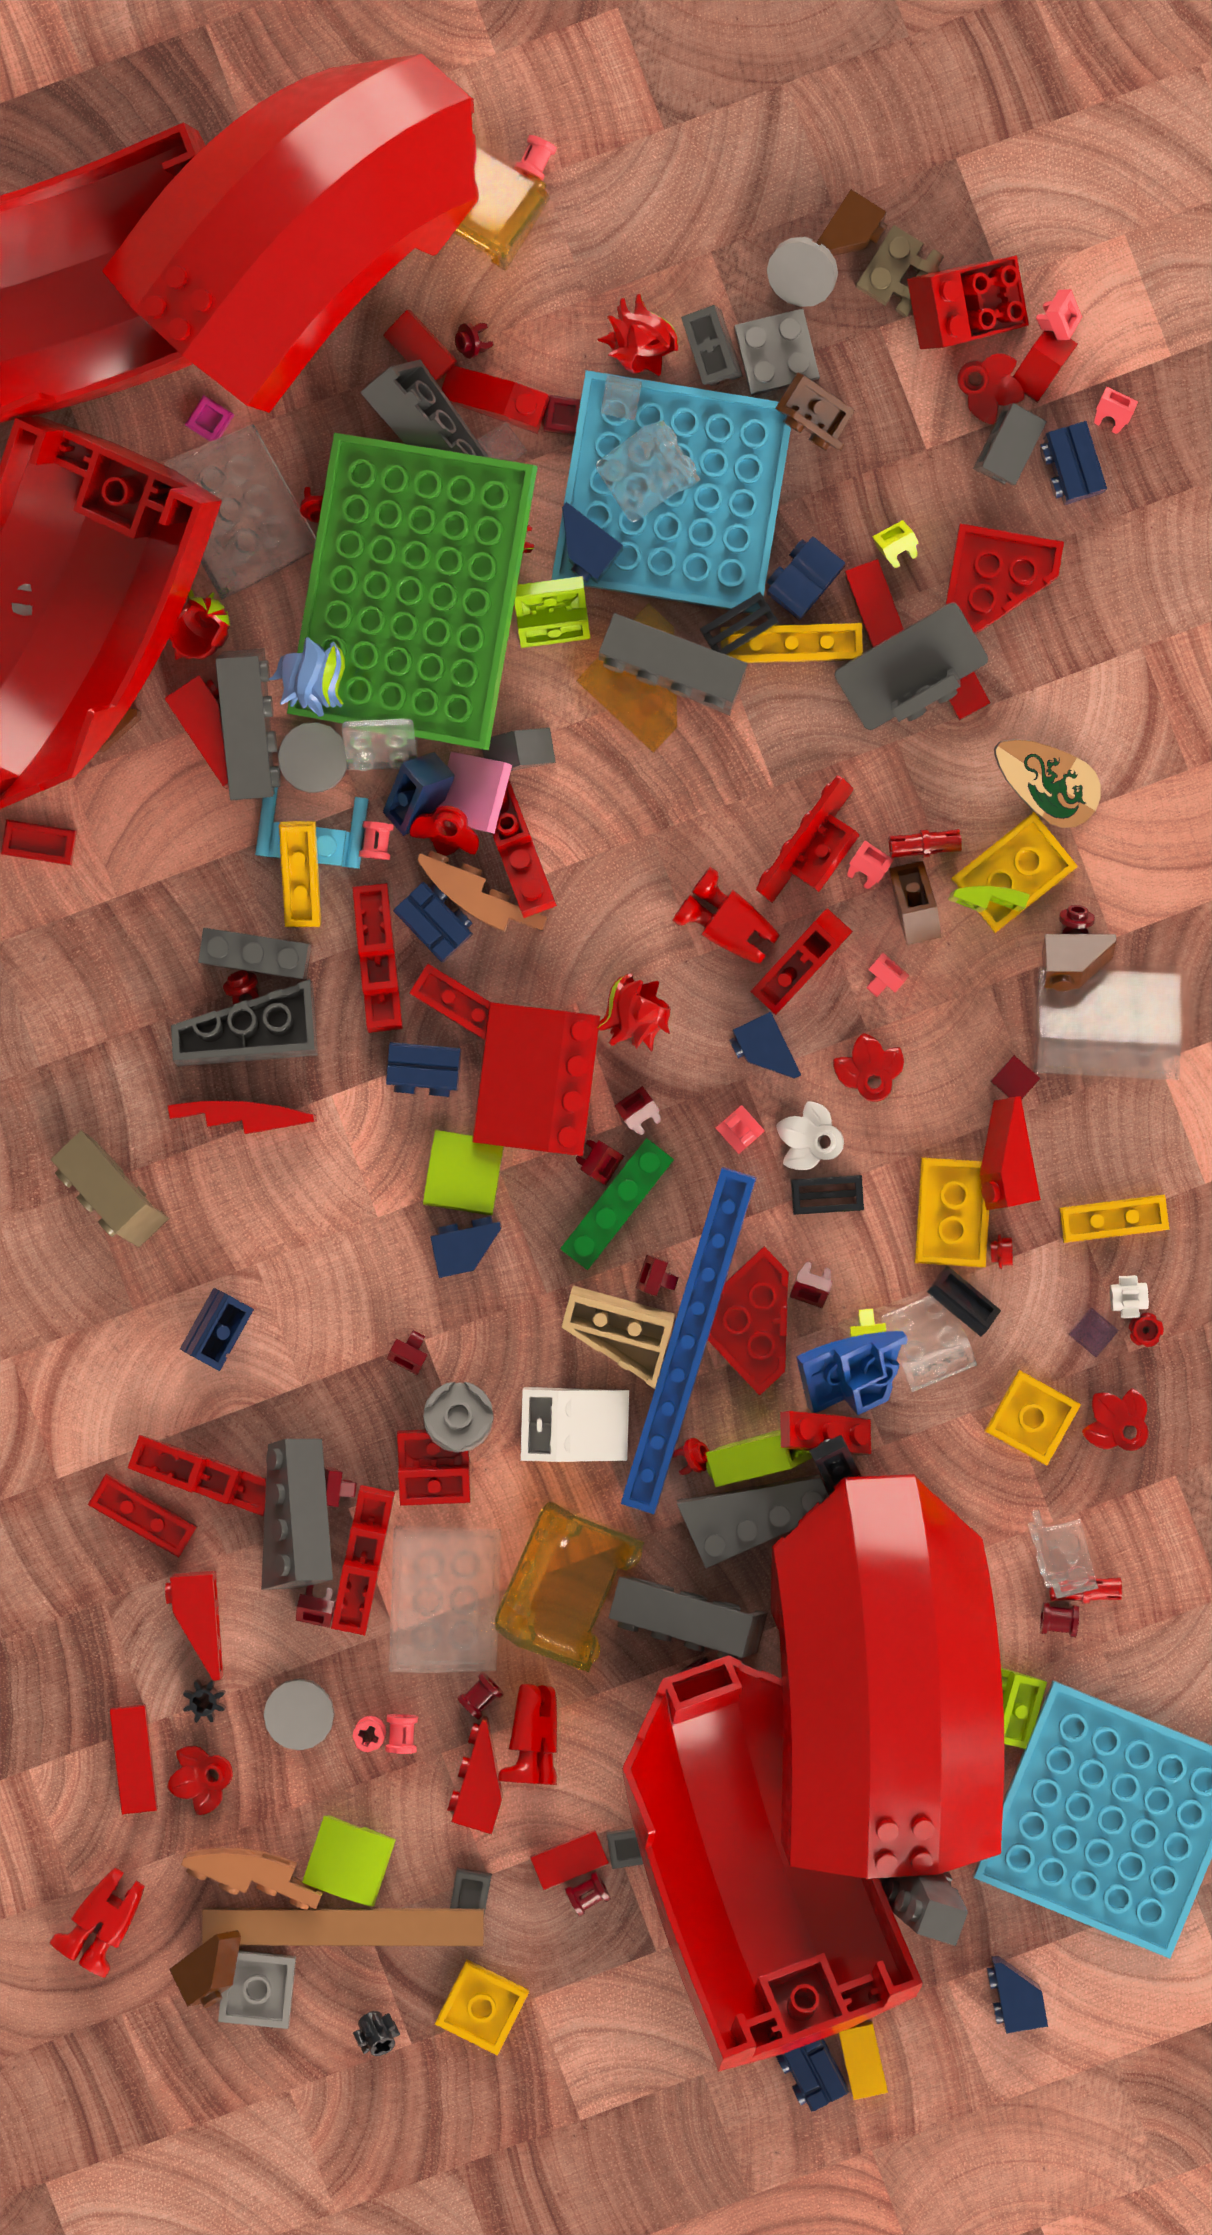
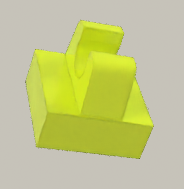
M903 520L872 536L877 549L894 568L900 567L897 556L905 550L912 559L918 555L916 548L918 544L917 538L912 529Z
M873 1309L859 1310V1326L850 1327V1337L886 1332V1323L875 1324Z

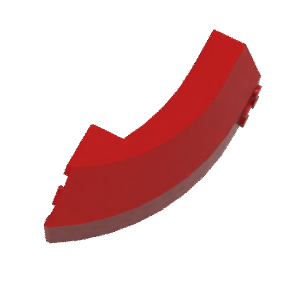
M423 54L332 67L309 75L284 87L255 105L200 150L163 189L103 268L102 272L132 309L181 355L246 406L270 413L310 359L359 301L415 248L432 256L437 255L478 202L479 191L478 185L475 184L474 164H477L476 136L472 130L474 99Z
M183 122L74 170L0 195V423L88 402L193 365L132 309L102 270L163 189L205 147V143L198 130Z
M40 416L15 418L0 462V809L75 778L112 734L145 684L176 625L197 574L222 503L220 498L167 466L112 441ZM23 584H30L32 591L18 590V587ZM12 603L32 606V615H20L13 612Z
M914 1474L844 1477L834 1486V1492L821 1504L818 1502L798 1521L799 1525L786 1538L782 1536L772 1546L771 1614L780 1635L783 1705L781 1844L790 1867L866 1879L938 1875L1001 1854L1004 1795L1003 1689L997 1622L982 1537L972 1527L970 1528L960 1519L957 1513L943 1500L933 1494Z
M728 1655L662 1679L632 1749L623 1765L622 1774L640 1854L657 1911L682 1982L718 2072L787 2053L847 2030L916 1997L923 1982L880 1879H866L790 1867L781 1844L783 1777L782 1678L764 1670H761V1672L742 1664L741 1660Z

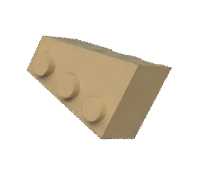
M573 1285L561 1328L596 1351H601L616 1361L619 1366L631 1371L655 1389L675 1313Z

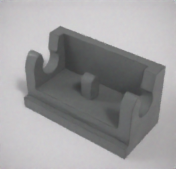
M712 305L681 317L703 385L716 386L720 384L719 381L730 378L734 380L743 377L720 308Z
M1014 403L1004 406L973 469L1002 484L1007 482L1011 485H1016L1047 421Z

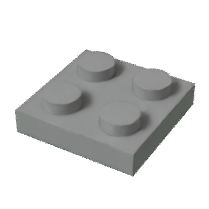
M803 308L734 326L751 396L789 387L797 373L803 374L812 381L820 378Z
M239 1950L233 1985L221 1993L223 1998L220 2000L218 2022L288 2029L290 2025L296 1956Z

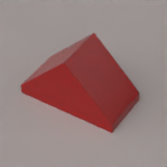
M1044 330L1013 375L1021 384L1024 394L1038 403L1078 343L1071 338L1070 340H1057L1054 331Z

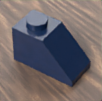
M566 502L562 507L569 562L573 565L570 570L577 577L583 576V581L586 583L590 578L598 583L623 551V545Z
M435 752L403 762L383 813L403 836L409 834L411 825L416 817L422 814H431L445 801L455 775Z
M771 1012L732 1030L735 1037L729 1039V1042L738 1059L744 1056L747 1063L793 1079L801 1076Z

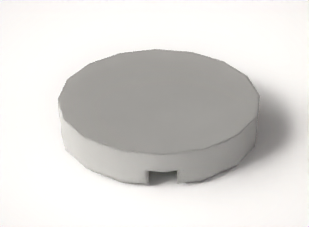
M807 237L790 238L780 243L769 258L767 267L769 284L776 295L787 303L799 307L815 306L825 301L833 291L838 277L836 260L830 250L822 244L819 246L817 243L812 242L813 239Z
M318 722L303 723L293 728L282 740L278 752L279 768L285 779L296 789L307 793L324 792L335 787L345 776L349 764L348 749L341 735L330 726Z
M450 1382L434 1390L426 1401L423 1415L425 1429L431 1440L444 1450L453 1452L469 1451L482 1444L490 1434L494 1421L492 1404L485 1392L474 1384L467 1382Z
M300 1678L286 1681L274 1689L266 1701L264 1710L265 1726L273 1740L285 1748L294 1750L313 1748L322 1742L332 1728L335 1715L333 1702L328 1693L314 1681Z

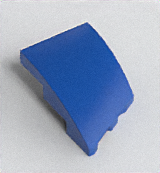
M903 1331L869 1333L834 1341L796 1356L806 1404L810 1411L818 1413L845 1400L854 1412L860 1415L889 1401L893 1388L892 1381L897 1375L900 1366L897 1357L901 1345H906L908 1341L906 1334Z

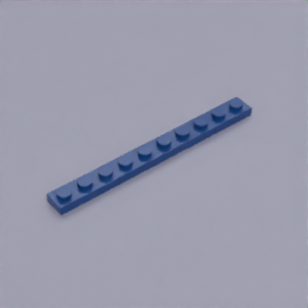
M725 1167L721 1168L621 1500L622 1505L651 1514L656 1513L757 1177Z

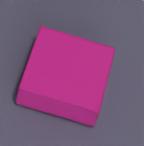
M203 395L185 423V426L216 445L233 419L234 414Z

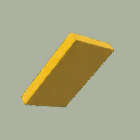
M1033 812L954 875L951 880L959 889L973 886H995L1030 894L1026 909L1078 866L1036 813ZM989 901L987 909L978 913L991 930L996 933L1025 909L1018 912Z
M921 1157L914 1263L986 1268L989 1210H986L985 1201L981 1193L980 1170L982 1161Z

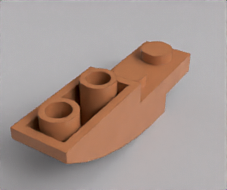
M431 850L428 856L419 854L417 860L430 879L449 899L471 916L503 932H506L510 920L543 932L548 918L541 915L542 912L523 918L520 907L508 902L510 899L509 895L494 889H490L489 895L483 893L487 883V879L481 877L483 870L465 863L462 864L461 869L448 864L449 857Z
M226 1847L201 1849L187 1852L181 1863L182 1866L187 1868L186 1872L189 1875L201 1880H206L207 1877L220 1882L218 1886L229 1893L238 1894L239 1891L246 1893L251 1881L258 1883L256 1887L260 1891L276 1896L277 1892L290 1898L289 1903L304 1910H308L309 1906L316 1909L324 1892L302 1883L303 1880L292 1876L298 1864L297 1862L263 1851Z

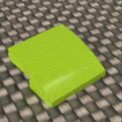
M583 576L517 585L514 604L521 648L591 639Z
M973 886L955 889L950 893L948 900L978 912L986 910L989 901L1019 912L1025 909L1030 894L1003 887Z
M435 1130L423 1205L493 1216L504 1146L473 1143L471 1135Z
M1001 1668L1004 1744L1026 1749L1037 1721L1047 1681Z
M326 1815L323 1817L302 1883L335 1896L373 1907L396 1839L367 1827L360 1828L331 1815Z

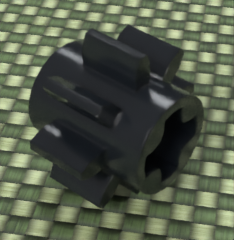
M199 1679L194 1682L196 1691L185 1690L183 1693L186 1698L190 1699L189 1704L184 1707L183 1711L188 1712L192 1710L196 1714L194 1718L196 1723L200 1720L201 1716H207L210 1722H214L215 1714L213 1711L215 1709L224 1711L226 1708L224 1704L219 1703V1699L226 1691H217L214 1688L215 1681L213 1680L208 1685L202 1686ZM203 1693L210 1695L208 1701L213 1703V1705L208 1704L205 1709L200 1707L201 1701L196 1698L201 1697Z
M372 2011L363 2015L358 2021L360 2030L353 2032L363 2054L370 2051L374 2056H382L390 2052L395 2046L394 2037L400 2035L391 2015L387 2013L383 2016L379 2011Z

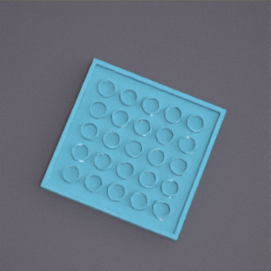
M586 370L564 504L566 502L621 543L623 551L598 583L590 578L587 583L583 581L584 586L726 610L733 609L759 592L764 596L791 428L783 423L786 416L775 409L779 401ZM563 512L552 580L577 577L570 570L573 565L569 562ZM757 603L745 610L744 613L752 614L760 609V606Z
M1053 1680L1026 1749H1024L1003 1800L1001 1854L978 1861L973 1877L1170 1959L1212 1859V1745Z

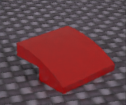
M426 1429L397 1431L400 1506L471 1502L469 1451L453 1452L444 1450L431 1440Z

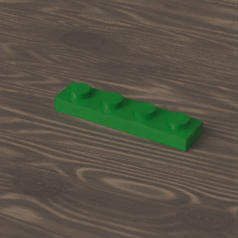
M646 1138L560 1250L588 1271L674 1159Z

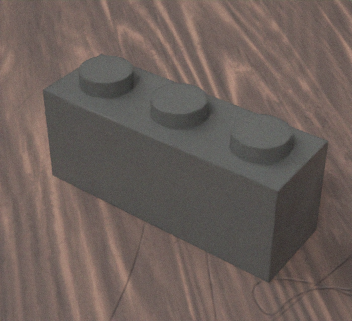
M203 928L198 963L307 980L312 946L306 943Z

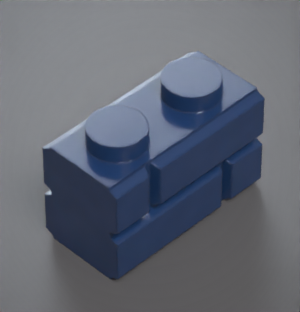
M1087 421L1045 434L1043 437L1044 443L1040 444V452L1045 465L1051 463L1055 477L1050 478V484L1056 499L1061 497L1063 504L1068 505L1100 495L1107 490Z
M422 882L393 912L443 963L473 935L468 929L473 923L459 908L453 913L444 904L448 897L435 883L428 887L425 882Z
M390 1042L386 1085H394V1092L415 1094V1087L429 1088V1095L450 1097V1090L458 1091L461 1048Z
M213 1288L180 1350L220 1371L227 1359L226 1354H230L254 1309Z
M824 2038L776 2056L783 2072L786 2074L791 2071L797 2083L792 2086V2089L800 2105L802 2106L807 2103L811 2112L849 2093L848 2085Z

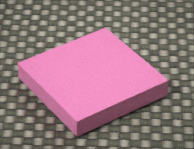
M451 752L447 766L455 777L445 801L437 808L446 805L456 807L464 812L468 819V826L471 829L495 833L512 765L501 761Z

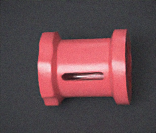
M529 135L527 149L521 162H517L514 169L533 181L542 182L545 177L543 171L550 156L555 154L557 148L538 136Z
M363 821L362 827L365 828L363 850L359 851V857L390 860L391 855L388 853L390 832L394 830V825ZM379 833L378 846L375 849V835Z
M411 1714L387 1715L386 1721L390 1723L389 1744L385 1746V1751L396 1754L416 1753L414 1724L418 1722V1716Z
M376 1716L363 1717L359 1720L353 1731L356 1747L364 1752H371L380 1748L386 1736V1726ZM369 1726L375 1728L374 1734L379 1738L373 1737L369 1742L364 1740L365 1733L360 1730L366 1731Z

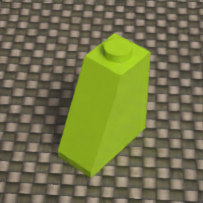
M779 1429L723 1445L707 1452L708 1462H706V1468L709 1476L714 1480L715 1487L789 1470L813 1457L809 1450L781 1448Z

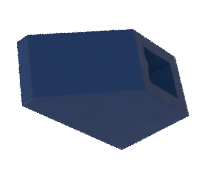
M492 1216L471 1220L472 1227L459 1230L457 1223L437 1227L438 1234L432 1235L430 1238L439 1278L474 1271L502 1229L501 1221L493 1223Z
M992 1956L993 1967L987 1968L990 1989L997 1988L999 2002L993 2003L996 2024L1003 2023L1006 2034L1048 2027L1043 1993L1039 1984L1000 1956Z

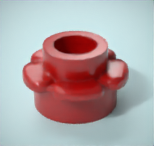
M998 1234V1241H991V1262H998L999 1269H1002L1003 1266L1013 1265L1012 1237L1001 1238V1234Z
M1142 1313L1140 1317L1133 1318L1129 1323L1130 1338L1138 1346H1155L1159 1342L1160 1336L1163 1335V1324L1156 1319L1154 1314ZM1144 1327L1149 1328L1148 1333L1143 1332Z

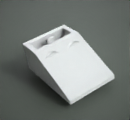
M524 1387L522 1392L521 1461H627L629 1390Z

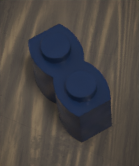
M814 536L808 542L801 539L789 554L793 558L792 562L785 570L779 566L767 581L771 586L768 589L767 595L799 621L845 567V562Z

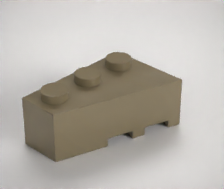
M82 1130L50 1159L58 1168L55 1172L56 1176L68 1188L73 1185L80 1194L76 1197L77 1200L89 1212L95 1210L100 1215L101 1219L98 1223L111 1237L117 1234L135 1246L140 1247L169 1220L163 1211L153 1207L145 1198L147 1194L130 1181L123 1173L124 1170L94 1138Z

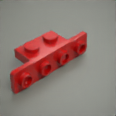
M837 775L832 782H829L824 787L821 798L814 808L803 816L800 827L794 836L783 844L776 861L771 868L766 869L761 875L756 891L769 902L773 903L792 876L820 892L860 836L856 830L835 817L854 790L841 776Z

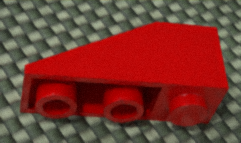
M483 1716L481 1724L473 1723L468 1740L469 1744L474 1745L470 1758L463 1756L457 1776L464 1779L460 1792L453 1790L447 1811L453 1812L452 1823L492 1834L502 1802L503 1792L501 1781H498L499 1771L489 1719L487 1716Z

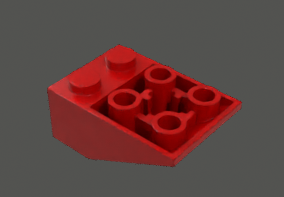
M1017 255L907 279L920 349L945 348L1029 326Z

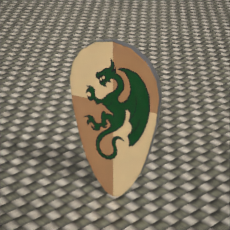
M1004 740L998 742L995 746L994 755L1005 780L1018 796L1048 823L1060 828L1077 827L1086 822L1096 811L1101 798V784L1096 772L1086 762L1067 752L1030 740Z

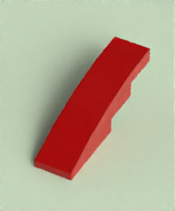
M388 884L352 887L368 1033L401 1030L403 1029Z
M198 1101L167 1105L170 1119L205 1114L207 1127L242 1121L244 1134L317 1122L315 1114L279 1105L248 1101Z
M143 1435L138 1436L127 1467L128 1469L188 1492H196L224 1504H232L260 1516H265L266 1478Z
M364 1485L360 1486L331 1629L366 1635L395 1496L393 1491Z

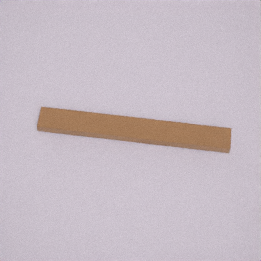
M204 1908L202 1910V1939L204 1944L216 1934L238 1930L241 1935L240 1945L484 1946V1909L308 1908V1910L300 1908Z

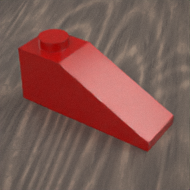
M454 365L447 372L441 388L452 404L535 434L539 432L549 401V394L514 381Z
M198 675L164 699L222 786L228 789L221 707L217 700L219 699V689L211 678L205 682Z
M826 908L750 992L777 1015L853 931Z
M1021 1096L994 1100L980 1170L981 1193L985 1201L986 1210L1006 1208L1041 1200Z
M216 1571L174 1573L170 1577V1583H165L166 1603L172 1604L174 1616L212 1680H221L224 1674Z

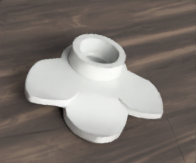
M807 1101L803 1110V1117H787L776 1125L780 1138L791 1147L783 1160V1164L788 1168L795 1170L812 1169L821 1159H834L843 1149L844 1138L842 1133L832 1126L830 1112L819 1103ZM827 1135L831 1140V1144L828 1148L823 1149L820 1145V1140L823 1136Z

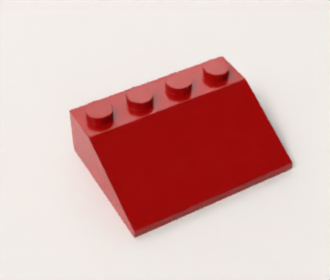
M489 1002L472 1142L583 1156L600 1016Z

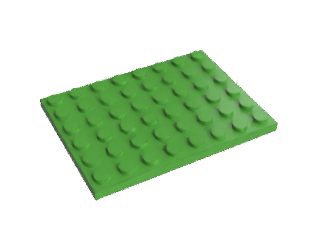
M334 433L297 653L303 652L304 641L307 637L314 643L319 644L324 650L328 649L332 642H335L342 650L345 658V669L338 688V695L343 705L340 708L337 704L335 707H326L322 704L324 716L318 717L308 705L306 708H302L299 701L293 707H290L289 700L287 714L489 750L538 466Z

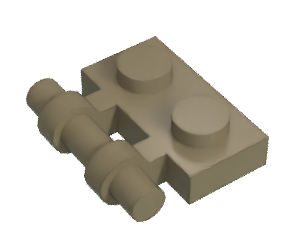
M893 225L856 284V288L885 306L894 294L901 299L895 309L896 312L907 317L912 310L909 288L900 283L909 267L918 272L916 277L940 271L938 266L944 256L933 249L926 260L921 259L917 255L924 243Z

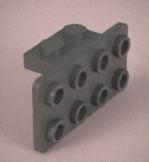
M951 602L839 667L835 671V678L864 727L868 730H873L894 717L897 718L898 722L905 718L908 721H913L922 716L927 711L925 707L938 700L939 704L950 700L958 693L956 689L961 687L960 679L984 666L988 662V655L958 604Z

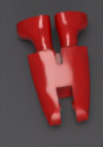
M710 866L695 885L692 893L716 907V913H711L694 897L689 895L672 921L678 926L686 925L690 922L698 923L704 927L701 935L741 958L761 964L766 955L758 950L754 944L747 942L748 938L755 931L761 938L775 944L780 934L736 891L732 889L728 895L724 894L718 887V872Z
M520 1685L509 1750L520 1751L519 1758L515 1765L505 1767L499 1771L498 1781L557 1785V1773L553 1765V1753H557V1697L552 1686Z
M116 1867L99 1882L71 1917V1920L77 1924L75 1928L68 1934L57 1933L53 1935L49 1942L62 1955L75 1961L88 1936L94 1932L97 1934L96 1938L78 1963L84 1969L103 1978H106L110 1971V1964L105 1958L109 1946L118 1948L134 1918L145 1888L143 1884L136 1880L124 1895V1900L112 1894L113 1890H116L119 1881L124 1872Z

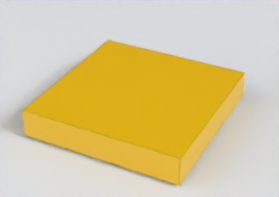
M1018 1369L984 1431L1047 1466L1081 1404Z
M466 1959L435 2021V2025L498 2056L529 1994V1990Z

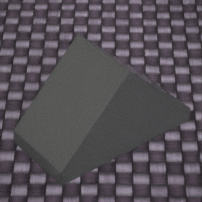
M550 728L515 730L491 737L489 750L482 749L484 758L511 764V771L556 763Z

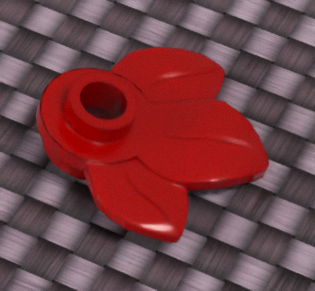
M995 353L987 357L983 362L976 360L967 362L959 370L957 376L959 388L968 395V408L979 420L988 424H994L997 419L999 405L1016 404L1025 399L1021 384L1015 377L1010 375L1017 364L1015 358L1004 353ZM978 372L982 377L981 383L977 385L972 384L969 379L970 373Z
M441 806L435 810L434 814L419 815L415 818L410 828L411 837L431 838L437 853L444 856L454 853L459 848L475 855L479 847V838L468 826L466 815L460 809L453 806Z
M863 1033L854 1043L852 1057L835 1058L833 1060V1067L836 1076L844 1086L858 1089L860 1095L868 1101L878 1102L887 1098L891 1093L892 1080L902 1072L904 1057L900 1047H893L884 1051L876 1038ZM873 1078H878L881 1081V1085L878 1088H871L868 1082Z
M1131 1388L1123 1396L1122 1400L1110 1393L1102 1392L1093 1395L1092 1409L1097 1421L1082 1430L1084 1437L1091 1444L1104 1450L1117 1446L1127 1451H1136L1142 1448L1149 1437V1430L1144 1422L1148 1410L1144 1397L1134 1388ZM1135 1427L1137 1430L1136 1437L1133 1439L1125 1438V1429Z
M183 1747L176 1751L177 1759L182 1767L170 1777L167 1788L169 1792L178 1798H192L197 1815L208 1814L222 1802L223 1789L230 1784L233 1777L232 1766L226 1758L218 1755L209 1756L201 1747ZM210 1769L218 1772V1779L211 1776Z

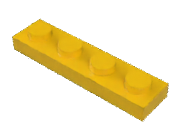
M862 623L776 625L727 655L746 663L853 660L863 654ZM745 626L722 640L721 649L758 626ZM721 627L720 633L729 627Z

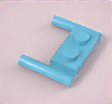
M275 787L273 797L262 798L255 851L256 856L281 859L280 822H274L278 787ZM355 797L350 832L316 827L318 864L360 869L361 857H359V851L362 850L365 831L362 824L363 821H366L369 799Z

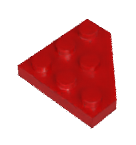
M960 523L945 605L951 602L958 604L975 635H977L1058 578L1064 542Z
M765 1246L725 1282L708 1338L712 1346L759 1396L785 1373L789 1272Z

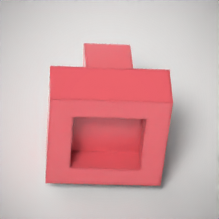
M1058 290L1053 301L1044 303L1043 308L1046 314L1037 315L1036 319L1040 329L1054 331L1057 340H1070L1082 319V315L1072 290Z
M1106 386L1096 408L1097 412L1094 423L1099 426L1104 417L1110 416L1115 420L1112 432L1117 434L1125 424L1128 425L1138 401Z
M864 841L850 861L847 875L852 879L856 872L861 871L868 876L863 887L870 889L876 882H880L894 859L867 841Z
M882 953L868 969L876 977L866 988L876 997L886 986L896 992L909 975L887 955Z
M742 1105L716 1127V1130L738 1154L765 1132Z

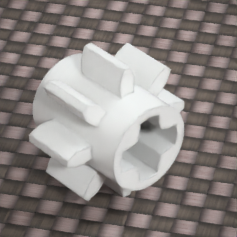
M1135 1275L1119 1276V1284L1110 1285L1112 1311H1121V1318L1140 1317L1139 1309H1148L1149 1306L1147 1283H1138V1278Z

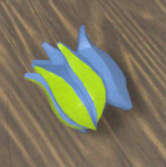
M305 638L303 652L289 653L282 656L276 672L269 678V680H283L284 691L280 704L282 705L290 700V707H293L299 701L302 708H306L308 705L318 717L324 716L322 704L326 707H335L337 704L341 708L343 702L338 695V688L345 669V658L342 650L335 642H332L330 647L324 650L310 638Z

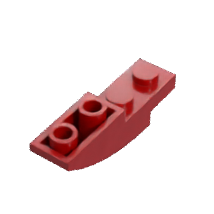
M508 779L495 833H492L523 918H526L557 905L511 782Z

